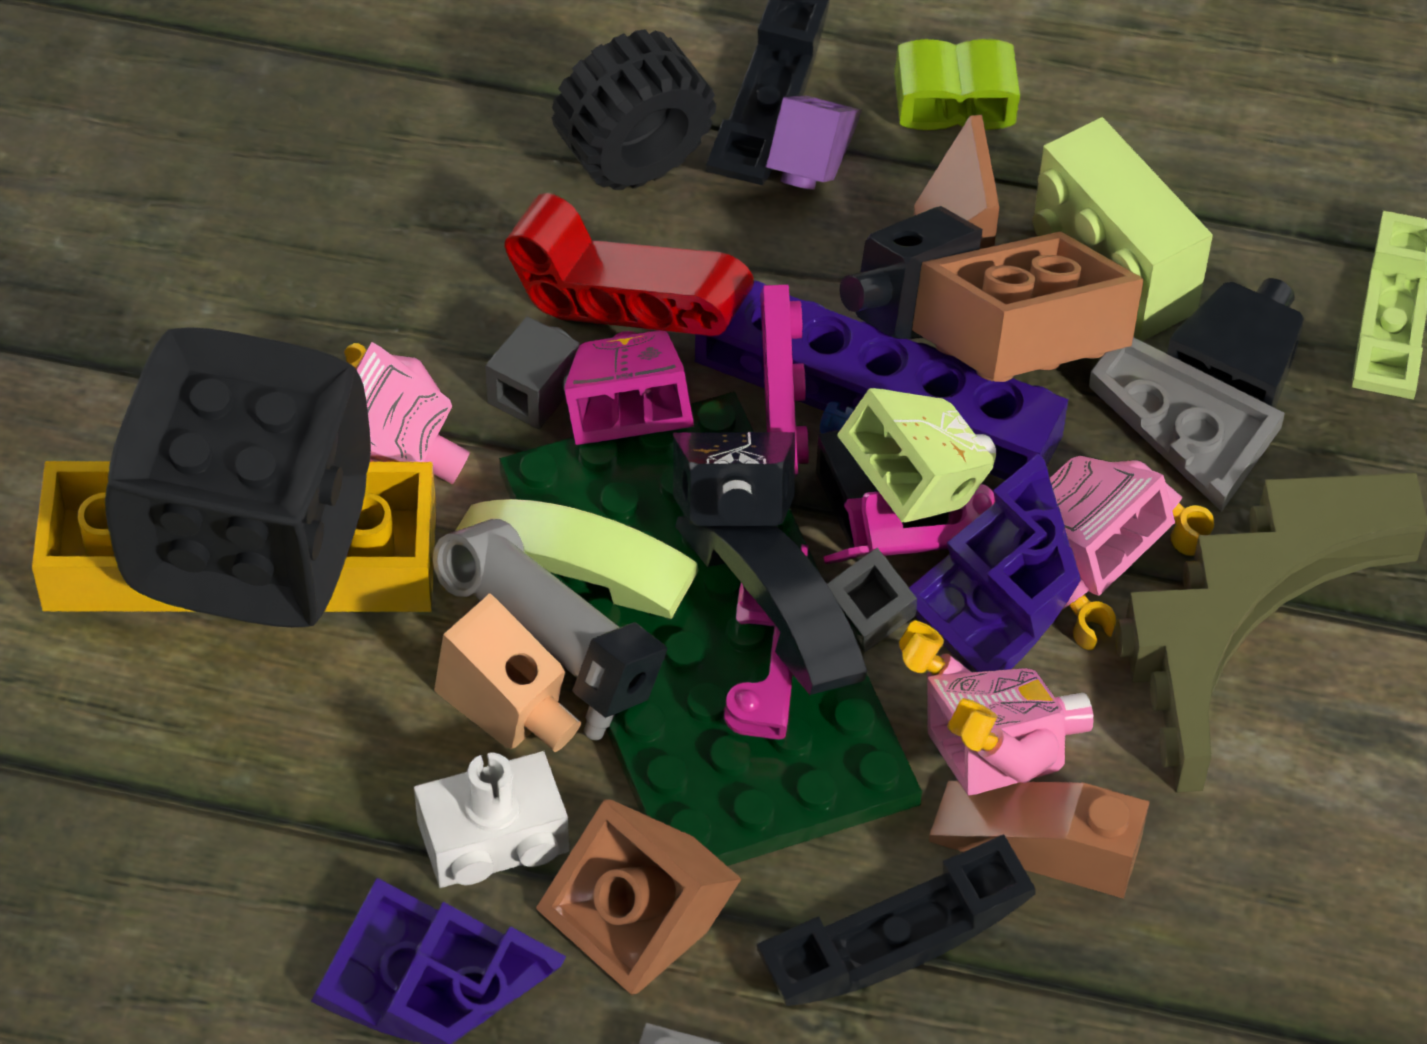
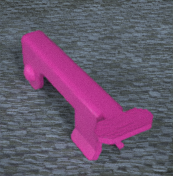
M981 484L965 506L959 510L949 512V520L946 525L903 528L902 522L880 492H867L863 495V498L848 499L844 507L849 514L854 547L824 556V562L832 564L855 558H863L877 547L884 556L948 550L947 542L996 503L994 493L988 486Z
M802 544L801 551L806 556L808 554V545ZM741 583L736 620L740 624L752 623L774 626L769 676L764 681L758 683H739L730 689L726 698L724 720L727 726L738 734L784 739L787 731L793 674L775 653L781 633L780 630Z

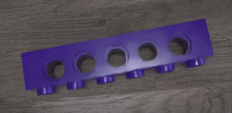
M754 280L753 289L723 333L715 336L695 334V362L765 388L760 293L766 284ZM789 295L790 301H801L802 339H791L793 364L803 363L805 370L806 396L805 401L799 402L825 411L829 402L838 401L841 402L840 409L846 411L847 406L856 408L869 388L942 398L955 407L975 434H984L992 439L996 448V459L994 467L989 474L1007 480L1037 454L1045 460L1046 466H1048L1063 437L1068 406L1067 398L1053 394L1044 387L1029 385L1013 378L1004 382L986 380L977 375L974 368L954 356L941 353L929 344L890 337L867 322H860L828 310L816 302L804 301Z

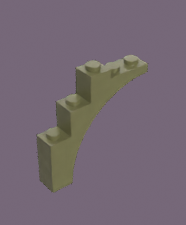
M1417 473L1265 480L1260 504L1251 506L1250 533L1199 535L1194 560L1184 563V590L1130 593L1126 618L1116 620L1115 638L1119 658H1129L1132 682H1150L1152 708L1154 711H1163L1166 727H1161L1159 734L1160 758L1163 767H1173L1177 792L1203 791L1211 760L1209 723L1211 697L1225 665L1253 629L1284 603L1325 581L1370 567L1415 562L1418 560L1427 530V517Z

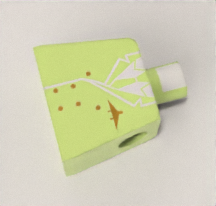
M869 388L837 434L901 522H910L961 509L968 503L993 469L996 459V448L992 439L984 434H975L955 407L942 398Z

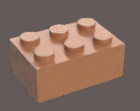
M1061 231L922 262L912 330L935 344L936 349L941 353L954 356L974 368L980 377L995 382L1009 381L1014 375L1038 369L1052 370L1059 367V364L1082 358H1100L1105 352L1132 346L1144 278Z

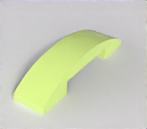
M1383 211L1360 326L1352 388L1414 400L1423 351L1421 345L1427 314V219Z
M509 499L472 504L455 530L457 531L489 519H501L509 523L518 532L524 546V552L549 572L608 587L613 604L672 619L699 571L696 561L639 530L593 513L552 503Z

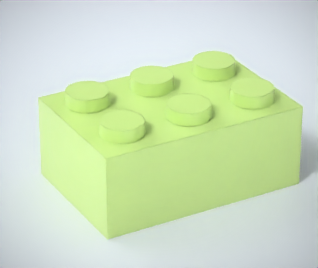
M1103 117L1044 145L1040 175L1038 177L1035 213L1033 215V226L1037 236L1061 231L1144 278L1134 338L1144 341L1189 318L1199 308L1213 234Z

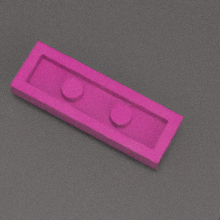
M789 284L764 285L760 293L766 427L767 432H795L796 477L798 475V464H808L809 461L807 426H796L795 401H805L806 396L804 364H793L791 339H802L801 301H790Z

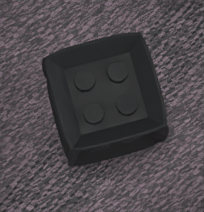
M196 327L167 330L156 343L140 375L122 421L109 466L105 512L114 556L125 582L135 591L151 599L195 612L274 627L298 628L314 626L324 613L339 580L357 527L366 490V475L371 455L370 426L364 385L353 365L316 349L247 334Z

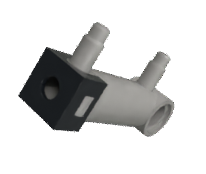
M489 519L446 534L438 540L433 553L434 570L439 582L448 592L457 597L474 595L479 599V602L489 593L492 594L565 669L577 677L572 692L589 705L586 713L587 721L583 729L587 738L591 740L601 739L606 728L610 726L614 714L649 699L668 647L636 622L623 627L617 626L524 552V546L518 532L509 523L501 519Z

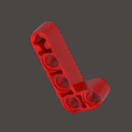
M549 193L540 194L533 200L505 239L504 244L506 253L533 304L543 313L560 320L715 336L720 335L726 330L755 283L748 267L739 259L729 254L593 241L576 209L566 200Z

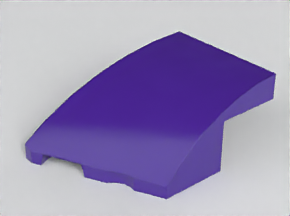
M1039 454L993 490L996 503L947 542L949 555L909 587L917 598L915 617L920 622L935 629L944 639L943 645L971 672L1012 669L1055 621L1081 581L1074 554L1066 534L1063 518L1050 482L1045 460Z
M377 878L313 995L311 1002L349 1020L401 1039L421 1044H453L557 971L562 966L566 956L511 926L502 934L445 902L437 910Z

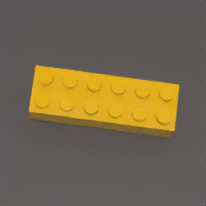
M45 461L32 561V570L42 611L195 612L171 606L140 594L132 589L123 579L114 556L105 512V495L110 461ZM433 462L369 463L366 475L365 496L357 527L339 580L324 612H432L433 553L436 526Z

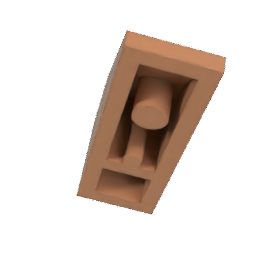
M948 780L930 832L929 842L964 852L1005 834L1025 870L1124 899L1140 847L1149 801L1087 783L1018 782L979 794L967 795L959 781Z

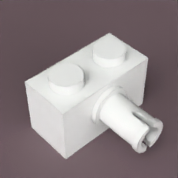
M544 751L509 761L501 754L487 753V767H483V760L481 755H479L470 763L468 772L414 786L417 822L439 888L456 883L461 885L476 884L487 879L492 873L521 865L529 867L540 866L550 862L557 855L569 852L568 816Z

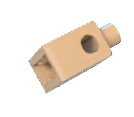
M489 593L443 634L434 691L504 747L509 749L516 748L525 738L533 733L552 751L557 752L573 738L581 725V722L558 702L565 675L562 665L492 594Z

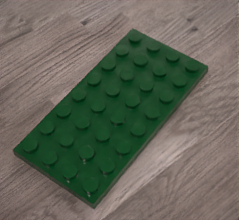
M735 391L692 403L691 410L694 427L576 445L575 439L572 437L499 458L500 474L510 499L562 505L617 521L660 540L697 562L699 571L672 619L613 604L608 587L551 573L617 626L623 627L636 622L668 647L649 699L614 714L610 726L606 728L640 813L693 836L726 866H730L921 806L922 790L868 674L863 682L812 695L807 693L793 675L787 731L784 739L738 734L732 731L724 720L726 698L732 687L744 682H762L769 676L774 626L752 623L740 624L736 620L739 588L741 586L739 579L726 563L707 567L676 529L677 517L684 516L673 497V433L754 432ZM789 508L783 524L776 525V527L784 532L801 550V545L807 544ZM808 548L807 558L811 561V563L819 572L817 565Z

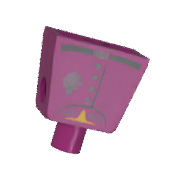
M658 330L639 334L633 331H623L616 334L613 338L585 342L578 347L565 383V394L576 445L694 427L684 366L666 331Z

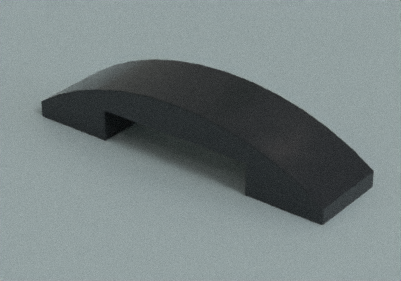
M768 0L757 29L758 44L729 120L723 119L706 163V172L764 185L773 170L766 166L783 97L804 95L825 25L829 0Z
M685 516L677 517L676 529L707 567L726 563L780 630L781 633L775 653L809 695L865 681L867 668L853 631L840 605L811 561L784 532L776 526H695L689 524Z
M1002 834L944 860L942 875L825 927L819 916L757 943V951L786 1006L826 1000L869 987L920 966L954 949L1018 909L1036 895V888L1005 834Z

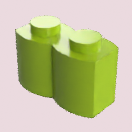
M921 39L898 45L894 75L900 125L917 130H939L957 124L964 126L969 116L982 115L985 130L1001 129L1016 124L1020 91L1012 44L1000 40L977 39L954 45L941 40Z

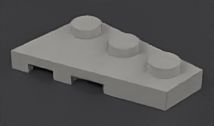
M1134 337L1132 346L1106 352L1091 371L1089 387L1220 511H1223L1282 427L1284 412Z

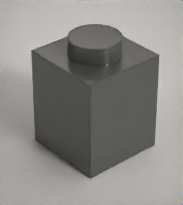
M527 316L485 365L488 404L539 430L566 398L565 383L576 356L579 342L572 339L562 329L555 326L548 327Z
M878 547L827 583L840 605L859 647L864 653L916 616L917 598Z

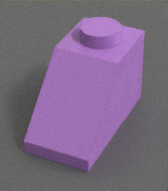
M806 95L783 97L766 167L782 171L781 182L805 189L814 190L817 181L826 182L834 180L859 121L861 109Z

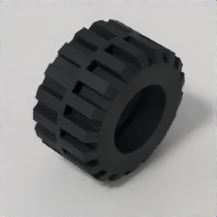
M646 29L635 30L630 36H626L625 33L613 37L611 42L604 46L600 44L591 50L592 53L587 58L580 60L572 68V74L564 78L558 88L561 93L554 98L552 109L555 112L552 116V121L557 129V133L590 177L598 185L604 188L610 186L612 190H623L629 185L632 189L644 186L648 181H656L664 177L674 167L677 168L702 143V136L709 132L713 123L710 118L716 113V103L713 100L715 94L712 88L671 37L667 38L660 31L655 30L649 34Z

